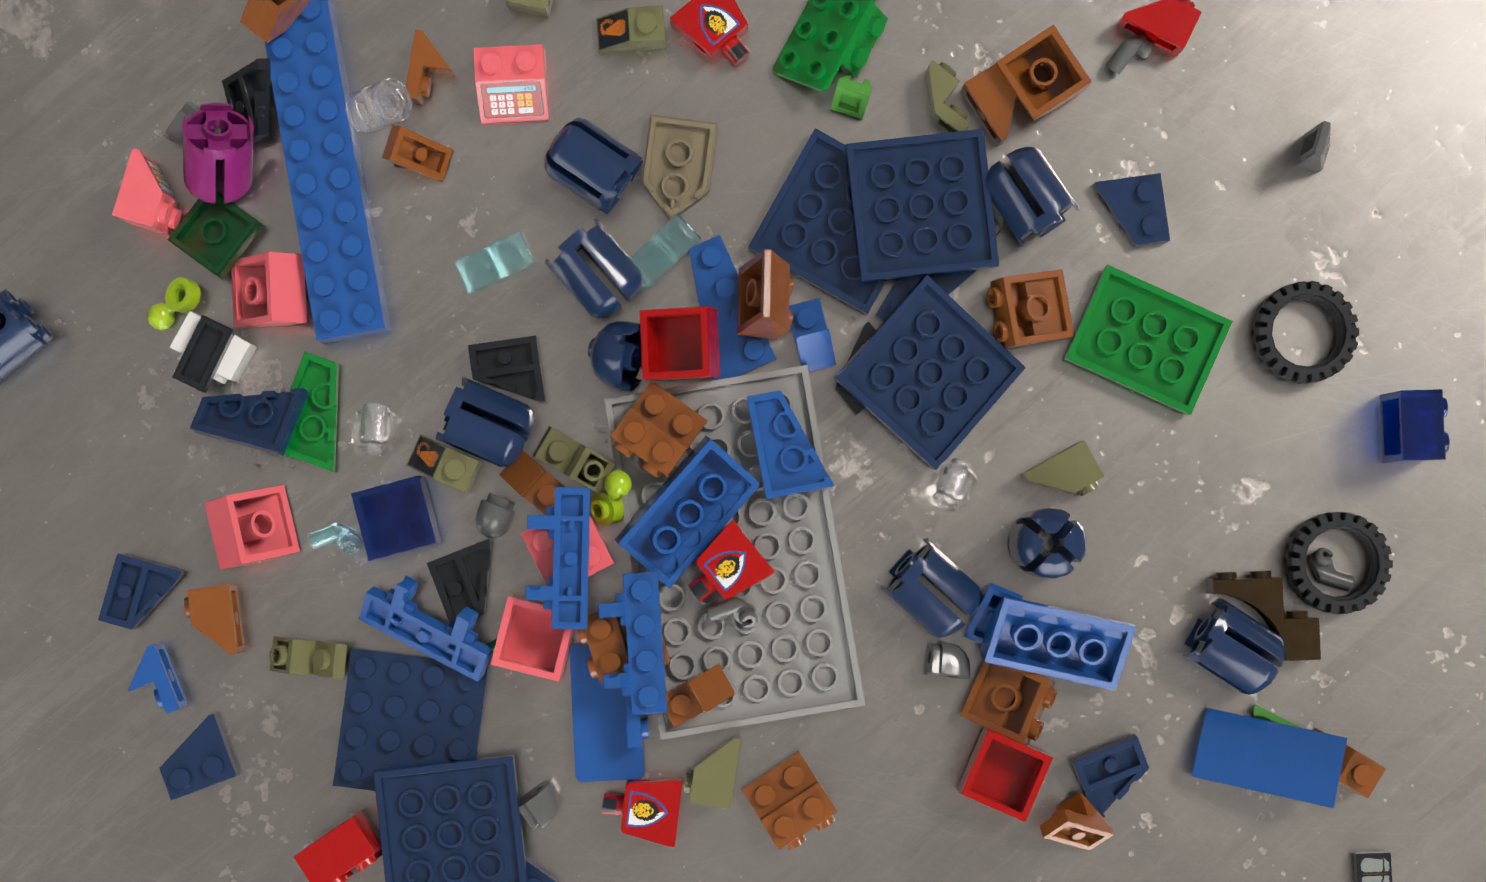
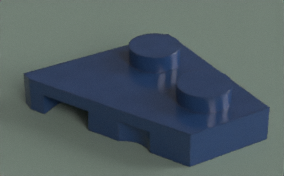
M1161 173L1098 181L1093 184L1094 190L1102 196L1111 209L1110 213L1117 223H1120L1125 229V234L1134 247L1170 241Z
M117 553L98 620L131 630L135 629L183 577L185 571Z
M217 712L208 715L159 768L171 801L239 775Z

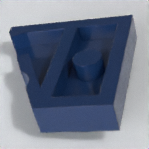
M1135 734L1071 758L1084 796L1103 818L1105 817L1103 813L1116 799L1120 800L1129 791L1130 785L1134 781H1138L1149 769L1141 744Z

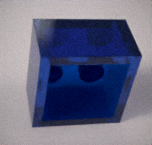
M1443 389L1401 390L1380 395L1383 463L1426 462L1446 459L1445 453L1449 451L1450 440L1448 433L1444 432V418L1448 414V402L1443 397Z
M418 475L351 493L368 561H376L442 543L424 476Z

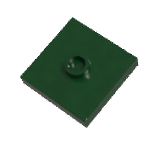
M216 191L215 204L198 199L167 240L223 280L264 225L233 202L224 204L223 195Z

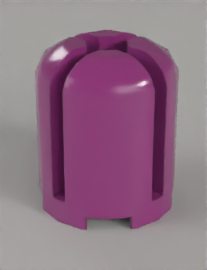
M209 103L200 105V111L192 114L187 120L184 117L182 123L185 186L192 195L203 202L215 204L216 159L221 160L224 204L235 202L245 195L252 185L253 122L250 116L248 121L242 114L232 111V105ZM219 128L220 134L214 133V129Z

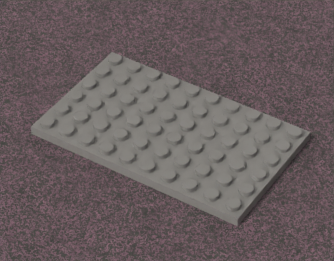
M808 365L664 389L708 420L668 477L661 473L656 478L641 467L644 460L633 453L628 458L613 447L616 440L611 437V434L642 393L604 399L614 463H616L615 469L626 472L632 481L630 492L621 497L624 505L623 517L625 527L705 436L714 441L761 483L758 489L670 588L658 579L662 634L671 661L664 665L666 692L719 663L736 693L710 711L703 712L674 728L666 713H656L660 739L664 740L864 706L865 699L829 488L766 499L746 398L748 396L781 390L825 469ZM733 520L774 570L771 576L733 596L752 604L758 611L757 624L752 628H744L730 617L712 623L706 607L725 599L716 589L700 602L688 587L690 583L703 574L695 561ZM630 555L633 573L650 572Z

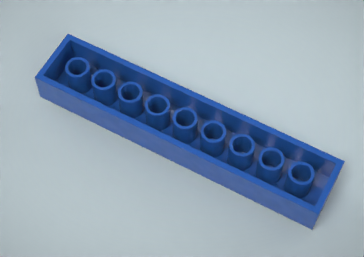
M311 0L289 29L270 42H265L267 58L270 59L271 63L270 76L316 340L323 344L392 331L334 1Z

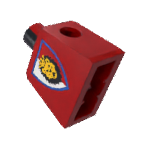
M690 0L670 17L671 27L711 61L724 52L734 65H738L751 53L740 40L748 32V23L735 0Z
M733 520L695 561L703 574L690 583L688 587L700 602L716 589L727 600L771 576L774 570Z
M683 777L627 780L625 795L604 793L602 814L622 816L620 832L665 846L675 847Z

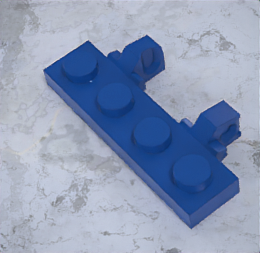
M555 487L554 507H546V515H527V529H548V538H554L553 577H548L547 586H525V600H544L543 609H552V629H587L590 488Z
M658 572L622 574L623 593L615 594L616 603L598 604V618L620 617V625H626L628 664H623L624 673L602 675L603 689L621 688L622 696H630L631 715L667 713Z
M407 575L401 583H397L395 590L391 588L388 593L374 586L366 592L359 620L477 682L484 676L493 649L477 641L478 633L472 631L476 625L478 612L465 607L457 615L455 623L450 622L448 625L418 610V604L412 601L416 594L418 581Z

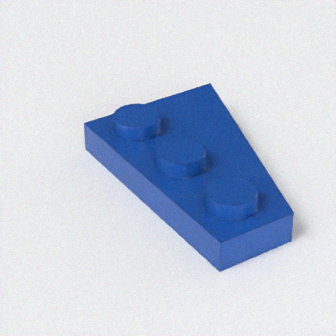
M781 390L746 397L766 499L835 486Z

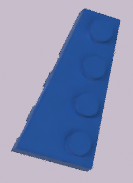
M718 235L689 248L699 307L708 306L718 310L720 377L712 379L719 380L741 376L776 360L767 338L737 334L739 275L721 236Z

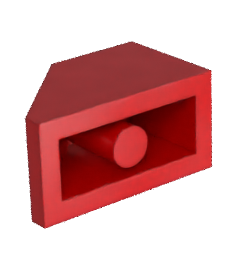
M1160 0L1125 12L1119 20L1117 27L1135 36L1145 35L1156 46L1178 56L1185 48L1202 11L1195 9V4L1190 0Z

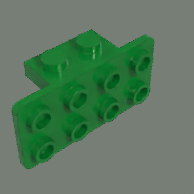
M808 0L773 65V71L778 76L821 92L829 88L839 68L845 74H850L857 78L860 70L867 63L875 42L883 33L888 18L876 6V0Z

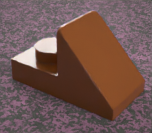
M415 29L404 98L409 104L422 106L424 96L429 97L432 78L427 76L428 73L454 76V74L424 32Z
M392 125L382 158L393 162L396 168L443 182L453 149L401 126Z
M524 450L516 462L505 467L499 474L519 495L525 497L544 515H546V507H554L555 487H565Z
M720 664L714 665L666 692V714L674 728L703 712L710 711L736 694Z
M1077 793L1059 805L1057 811L1052 814V817L1039 825L1043 838L1089 851L1114 835L1113 828L1081 793Z

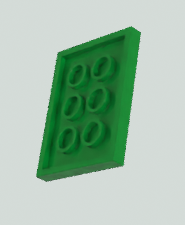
M1107 264L1064 359L1179 412L1191 415L1233 321Z

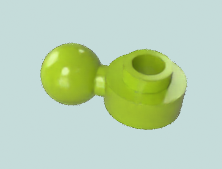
M184 277L174 279L167 287L165 303H156L149 308L147 312L149 324L155 329L165 330L174 323L176 311L182 314L193 311L200 301L199 285Z
M622 470L610 472L604 480L605 491L594 494L591 499V514L602 526L618 523L623 518L624 505L621 497L630 492L632 481L630 476Z

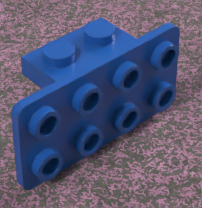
M575 643L569 649L575 777L579 782L641 779L645 773L643 739H649L648 718H642V715H631L630 696H622L621 688L603 689V683L600 684L599 678H592L587 664V659L592 657L589 644Z

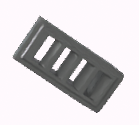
M1323 121L1304 134L1296 159V166L1315 172H1320L1323 169L1331 144L1330 122Z

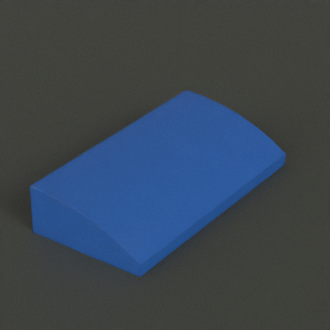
M705 436L614 540L647 570L658 572V579L670 588L758 489L761 483L714 441Z
M1003 595L990 620L979 652L984 662L1116 691L1137 627L1129 623Z
M1207 708L1192 777L1334 808L1347 738Z

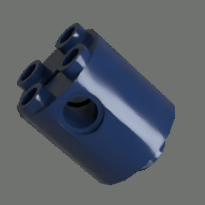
M7 289L0 292V383L41 351L53 339L52 334L41 323L36 324L31 318L34 311L30 305L22 298L17 300Z

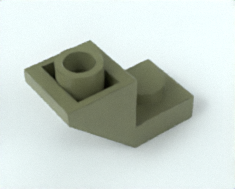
M932 60L926 70L932 120L948 133L966 131L971 124L966 120L968 117L966 113L953 104L950 107L945 104L960 82L956 78L957 73L943 62L937 64Z
M550 426L532 455L597 493L602 489L606 476L616 464Z
M273 636V645L269 655L271 662L270 671L293 675H315L330 679H344L347 644Z

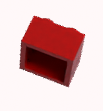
M701 306L639 310L643 380L659 381L720 377L717 308Z
M983 727L957 790L968 798L1026 823L1053 757L1043 751Z
M364 808L294 856V859L309 882H345L353 875L351 869L356 867L360 872L382 856L380 851L382 848L380 831Z

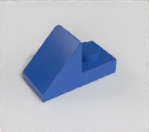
M820 298L789 305L793 315L791 329L800 365H808L809 372L835 366L836 362L829 329H827Z
M993 583L984 586L978 610L970 619L964 637L982 644L990 620L1002 596L1021 600L1023 596Z
M155 643L147 646L128 691H134L154 683L156 689L153 691L155 700L161 709H165L166 714L187 707V701L164 643Z

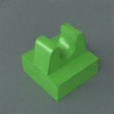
M845 74L843 78L840 77L830 109L863 119L873 88L870 87V81L864 79L863 84L851 81L850 74Z

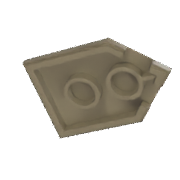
M650 114L641 183L670 220L709 192L718 123Z

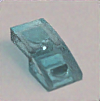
M679 214L673 217L653 235L648 243L630 257L642 271L643 284L648 289L654 285L701 240V237Z
M520 231L488 244V247L455 261L468 293L497 282L534 263Z

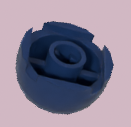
M629 321L609 323L590 341L588 356L591 358L593 371L605 385L624 391H633L641 382V379L636 378L639 368L641 367L642 369L640 323Z

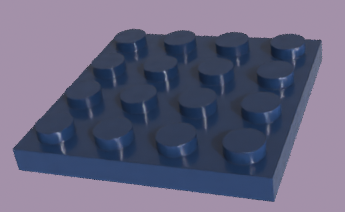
M815 128L750 242L748 249L757 254L765 249L772 250L790 264L791 273L867 315L887 279L861 282L846 145Z
M984 129L846 144L861 282L995 268L999 266L992 197L986 183V176L989 171Z
M924 275L834 379L933 470H938L1026 367L928 275Z
M356 647L351 648L333 786L375 791L373 775L375 771L477 759L490 665H487L484 676L477 682L431 657Z
M514 755L373 772L385 882H528Z

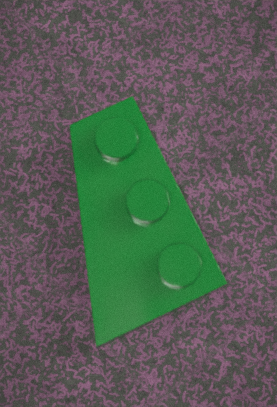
M304 351L289 392H291V389L304 388L308 392V396L285 451V455L335 472L338 363Z

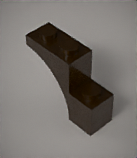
M1271 570L1250 571V578H1237V572H1216V579H1205L1206 593L1223 594L1242 601L1256 611L1269 629L1282 637L1286 644L1284 661L1321 660L1319 618L1308 617V611L1305 610L1286 611V618H1284L1282 577H1271Z

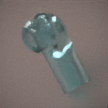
M334 523L308 534L314 549L333 543L347 554L356 552L361 541L356 531L341 523Z

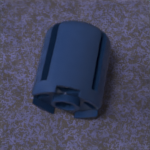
M576 118L567 123L555 136L545 155L544 168L550 178L597 210L608 214L620 200L618 197L625 190L628 183L632 182L643 163V158L589 120Z
M1035 147L1016 149L1009 153L1007 157L1045 212L1041 216L1038 215L1016 180L1000 160L990 167L986 176V183L991 191L992 202L1022 247L1027 246L1023 239L1037 233L1041 238L1065 222L1066 219L1063 214L1072 206L1077 211L1080 208L1042 152Z
M595 218L596 226L587 232L582 227L558 246L562 253L551 264L546 259L545 264L556 274L591 316L606 318L618 312L622 308L621 304L579 254L584 251L628 302L639 293L644 278L639 267L610 235L598 218Z
M462 377V386L464 388H455L444 412V421L446 423L443 430L445 432L444 434L437 432L435 439L496 466H510L520 458L524 449L523 446L532 431L534 424L532 409L519 400Z
M1043 508L1026 512L1015 521L1009 532L1011 559L1019 569L1032 576L1058 578L1068 575L1075 570L1071 562L1081 563L1085 556L1087 540L1082 525L1078 520L1068 521L1071 514L1060 509ZM1038 534H1041L1042 537L1050 536L1049 544L1052 546L1049 551L1043 549L1044 540Z
M925 538L922 539L926 543L925 546L915 553L910 549L907 550L889 571L894 577L889 582L887 588L881 585V590L898 603L930 634L941 638L958 632L965 626V623L919 582L917 578L922 575L961 612L967 614L970 618L978 610L981 591L979 586L941 552L933 542Z
M1218 598L1211 603L1217 608L1203 621L1198 618L1185 641V645L1190 647L1189 653L1183 654V656L1240 693L1249 695L1258 693L1270 685L1277 676L1278 669L1275 666L1281 667L1283 665L1286 644L1280 635L1223 598Z

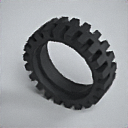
M1302 281L1276 290L1261 303L1262 306L1256 311L1254 316L1256 319L1252 323L1251 329L1254 331V336L1251 338L1252 344H1255L1257 349L1255 354L1257 358L1260 357L1263 362L1261 364L1265 369H1270L1272 371L1271 374L1277 378H1283L1284 381L1307 384L1334 376V374L1340 372L1345 367L1346 363L1350 362L1354 356L1352 352L1357 349L1358 345L1356 337L1359 336V328H1356L1355 324L1358 318L1356 314H1352L1351 309L1353 306L1349 301L1345 302L1343 299L1344 295L1341 292H1335L1332 290L1333 287L1327 284L1321 285L1320 282ZM1300 299L1315 301L1326 307L1334 317L1338 330L1336 345L1330 356L1321 363L1312 366L1295 365L1285 359L1275 347L1272 336L1273 323L1280 309L1288 303Z
M1328 512L1306 520L1302 526H1299L1294 531L1295 535L1290 537L1287 543L1289 548L1285 550L1284 558H1286V565H1284V571L1288 573L1289 578H1287L1289 586L1294 588L1293 592L1305 604L1326 613L1348 614L1365 609L1367 605H1372L1378 600L1376 598L1378 595L1384 593L1386 590L1384 585L1386 582H1390L1392 576L1389 574V568H1393V560H1389V554H1392L1390 546L1385 544L1387 539L1384 534L1378 532V527L1374 523H1370L1366 518L1354 515L1353 513ZM1330 529H1343L1354 533L1364 542L1370 554V570L1367 580L1357 591L1347 596L1333 597L1322 593L1312 584L1306 572L1305 557L1309 545L1318 535Z

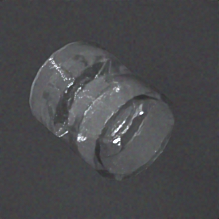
M393 78L383 79L372 86L354 91L348 96L346 101L348 120L356 130L364 134H371L385 129L387 126L403 122L410 116L412 110V101L408 90L399 80Z

